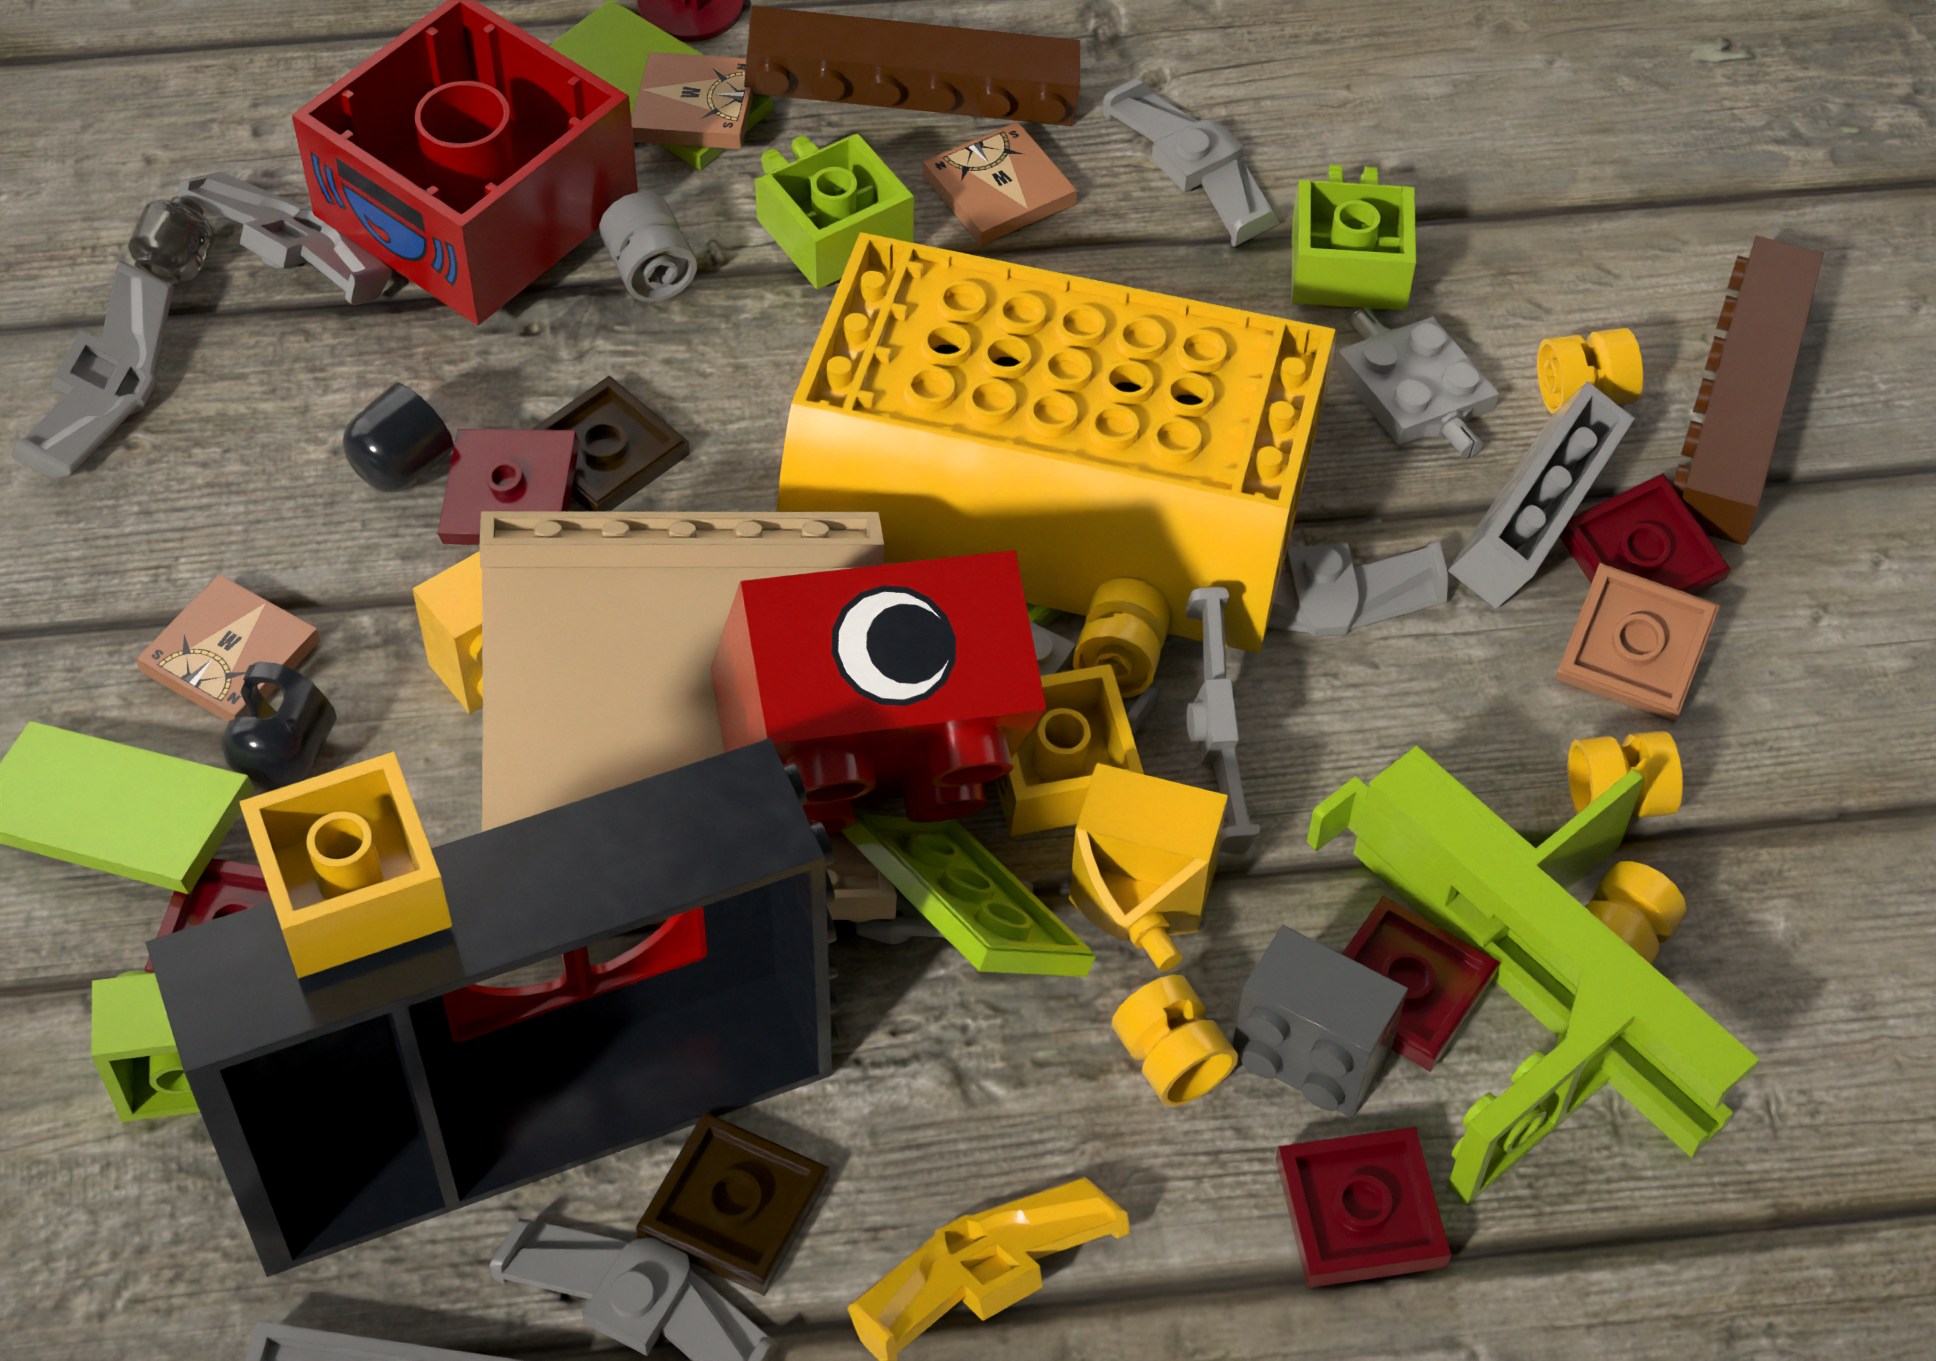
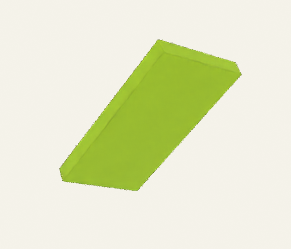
M607 0L549 45L554 50L629 95L631 118L649 52L703 55L613 0ZM754 94L745 133L773 111V96ZM658 144L700 171L726 150L725 148Z
M29 721L0 763V844L190 894L241 813L242 809L239 801L250 798L255 788L248 775Z
M853 808L856 822L841 832L979 972L1088 976L1096 958L1092 953L1093 951L955 819L918 823L909 821L906 813Z

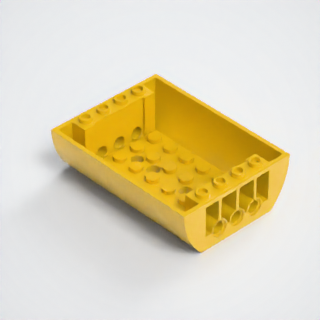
M860 232L791 403L782 456L777 512H879L884 540L883 565L1016 550L1026 603L1084 616L1087 615L1092 597L1100 585L1119 578L1142 580L1156 587L1168 600L1172 613L1167 634L1203 641L1202 620L1187 617L1186 603L1193 590L1198 588L1223 587L1229 593V599L1224 607L1225 647L1261 654L1329 386L1336 329ZM943 344L952 345L959 349L958 352L952 354H941L934 350ZM1000 357H1011L1020 363L1015 366L1004 367L993 362ZM1121 382H1131L1142 389L1135 392H1123L1116 389L1115 386ZM1180 395H1192L1198 397L1203 402L1196 405H1186L1175 399Z

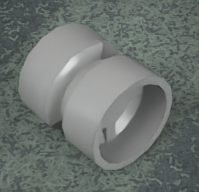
M637 192L622 197L606 210L599 224L600 235L610 256L616 262L617 270L633 298L643 302H659L672 298L682 292L692 282L697 271L696 258L686 238L681 233L672 210L662 196L653 192Z

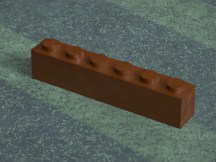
M751 6L744 87H751L752 94L1072 126L1080 91V40Z
M1756 235L1749 257L1739 255L1736 257L1727 289L1738 291L1737 297L1726 295L1716 329L1726 331L1727 333L1725 338L1714 336L1704 369L1714 372L1715 376L1713 380L1702 379L1693 412L1703 415L1702 423L1690 421L1681 455L1692 459L1690 466L1678 464L1672 483L1676 492L1709 536L1741 545L1746 543L1759 508L1824 256L1822 252Z

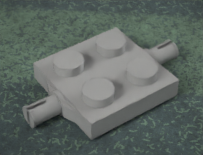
M1364 307V310L1362 308L1358 309L1352 315L1350 324L1352 327H1355L1365 340L1338 349L1333 365L1334 368L1397 445L1420 437L1441 435L1449 440L1462 459L1475 456L1481 450L1483 442L1477 438L1466 423L1474 417L1495 409L1500 395L1433 316L1398 329L1390 330L1382 325L1369 307Z

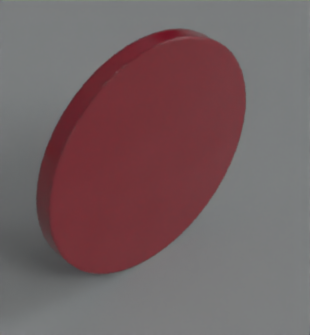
M637 0V11L641 18L682 42L708 40L727 32L737 23L744 7L743 0Z

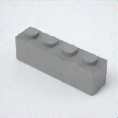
M1587 381L1549 418L1448 572L1497 609L1534 576L1635 418Z

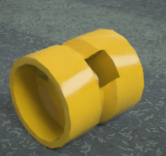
M1629 328L1591 332L1586 341L1581 335L1577 334L1545 338L1539 345L1537 353L1538 384L1544 404L1551 414H1554L1587 381L1617 405L1633 404L1640 398L1643 389V363L1639 345Z
M1132 578L1112 579L1100 585L1092 597L1085 619V626L1081 630L1073 657L1074 669L1079 670L1111 664L1121 698L1134 697L1145 692L1153 682L1160 659L1161 648L1164 645L1171 621L1172 611L1167 598L1156 587L1145 581Z
M1655 731L1629 734L1625 737L1622 745L1612 736L1575 739L1571 742L1567 763L1568 785L1576 815L1632 769H1635L1645 777L1632 812L1635 817L1646 818L1677 813L1682 800V769L1680 756L1670 733Z
M1620 861L1611 866L1597 886L1594 896L1590 900L1591 902L1584 905L1585 908L1651 965L1658 956L1660 944L1670 939L1687 910L1685 898L1671 880L1652 867L1634 861Z
M1176 974L1158 978L1130 995L1115 1012L1111 1024L1130 1055L1135 1060L1144 1061L1142 1073L1162 1103L1170 1107L1190 1103L1214 1089L1232 1072L1239 1056L1214 1020H1205L1207 1008L1183 975Z

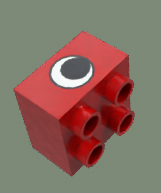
M1016 550L740 581L710 667L724 753L771 738L782 764L794 762L801 775L807 796V804L803 805L802 808L809 823L821 821L828 835L841 832L855 824L853 803L904 797L907 819L918 823L952 820L982 810L987 805L983 786L993 785L997 778L1013 770L1012 757L1047 710Z

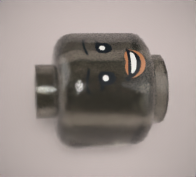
M180 196L172 197L171 200L159 199L149 202L143 209L127 245L130 256L135 261V267L172 286H176L181 281L193 280L201 271L215 240L213 227L203 216V209L194 201Z

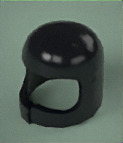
M398 382L390 386L348 423L344 431L342 443L346 459L356 474L368 485L383 492H398L409 488L454 450L452 436L435 410L419 394Z
M257 662L249 665L243 678L244 684L240 693L244 702L249 707L252 717H237L229 721L222 737V750L226 762L234 772L248 775L252 784L259 787L279 789L301 782L311 771L337 719L335 709L315 684L296 670L271 662ZM271 683L277 685L282 690L284 698L278 711L263 698L259 692L258 684Z

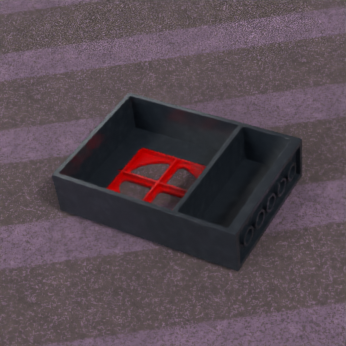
M771 738L431 849L441 875L453 927L299 979L272 902L146 943L185 1076L267 1278L697 1124L704 1111L719 1117L833 1076L832 1048L840 1046V1039L832 1014L839 1012V1006L830 980L838 977V971L829 943L836 941L837 935L827 906L835 903L836 899L834 888L825 866L834 864V854L830 839L822 822L809 823L802 808L803 805L807 804V796L794 762L782 764ZM668 919L650 937L621 956L601 965L592 966L589 964L588 945ZM559 955L562 957L563 974L558 979L549 983L518 988H492L475 985Z

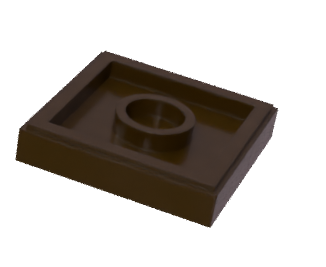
M610 375L531 429L576 431L580 445L571 496L589 512L612 511L690 455L689 441Z
M704 1111L637 1224V1238H656L686 1253L689 1262L765 1296L830 1178L829 1167Z

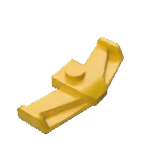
M1082 1177L974 1214H964L936 1229L930 1239L849 1304L847 1309L858 1337L863 1345L879 1361H898L897 1354L959 1301L962 1300L984 1321L1043 1288L1040 1265L1034 1261L1035 1259L1109 1234L1117 1239L1129 1235L1128 1213L1089 1179Z

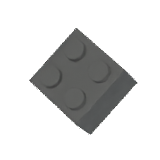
M1282 924L1243 987L1232 1046L1239 1055L1238 1059L1254 1074L1264 1078L1274 1077L1301 1091L1304 1097L1313 1105L1328 1111L1337 1110L1353 1119L1390 1056L1408 988Z

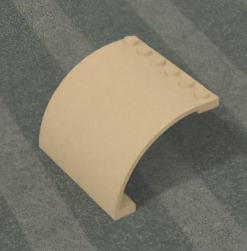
M481 511L480 568H482L483 660L482 832L723 754L724 748L710 667L740 581L883 565L884 540L879 512ZM882 800L853 803V808L883 811ZM842 832L828 835L834 854V864L825 866L829 873L836 899L835 903L827 906L832 919L849 920L852 922H865L871 919H895L897 901L895 886ZM668 919L650 925H661L666 923Z

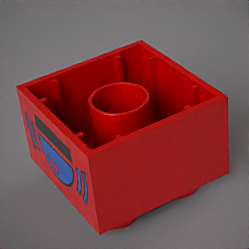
M476 0L445 1L292 114L314 216L477 326L599 229L603 214L614 202L626 195L638 192L629 95Z

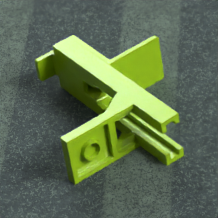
M1417 745L1369 782V786H1366L1355 776L1317 805L1312 812L1306 841L1316 851L1320 850L1346 828H1349L1357 836L1353 854L1427 921L1500 961L1498 972L1493 980L1557 1037L1555 1048L1546 1056L1538 1050L1522 1062L1511 1077V1083L1513 1084L1499 1097H1496L1492 1092H1488L1476 1101L1465 1114L1462 1124L1466 1127V1131L1451 1153V1156L1456 1161L1447 1188L1466 1206L1472 1203L1607 1083L1692 1158L1728 1126L1734 1112L1723 1102L1728 1092L1741 1080L1745 1081L1754 1073L1760 1061L1757 1056L1567 892V890L1620 846L1645 779L1635 769H1632L1537 848H1534Z

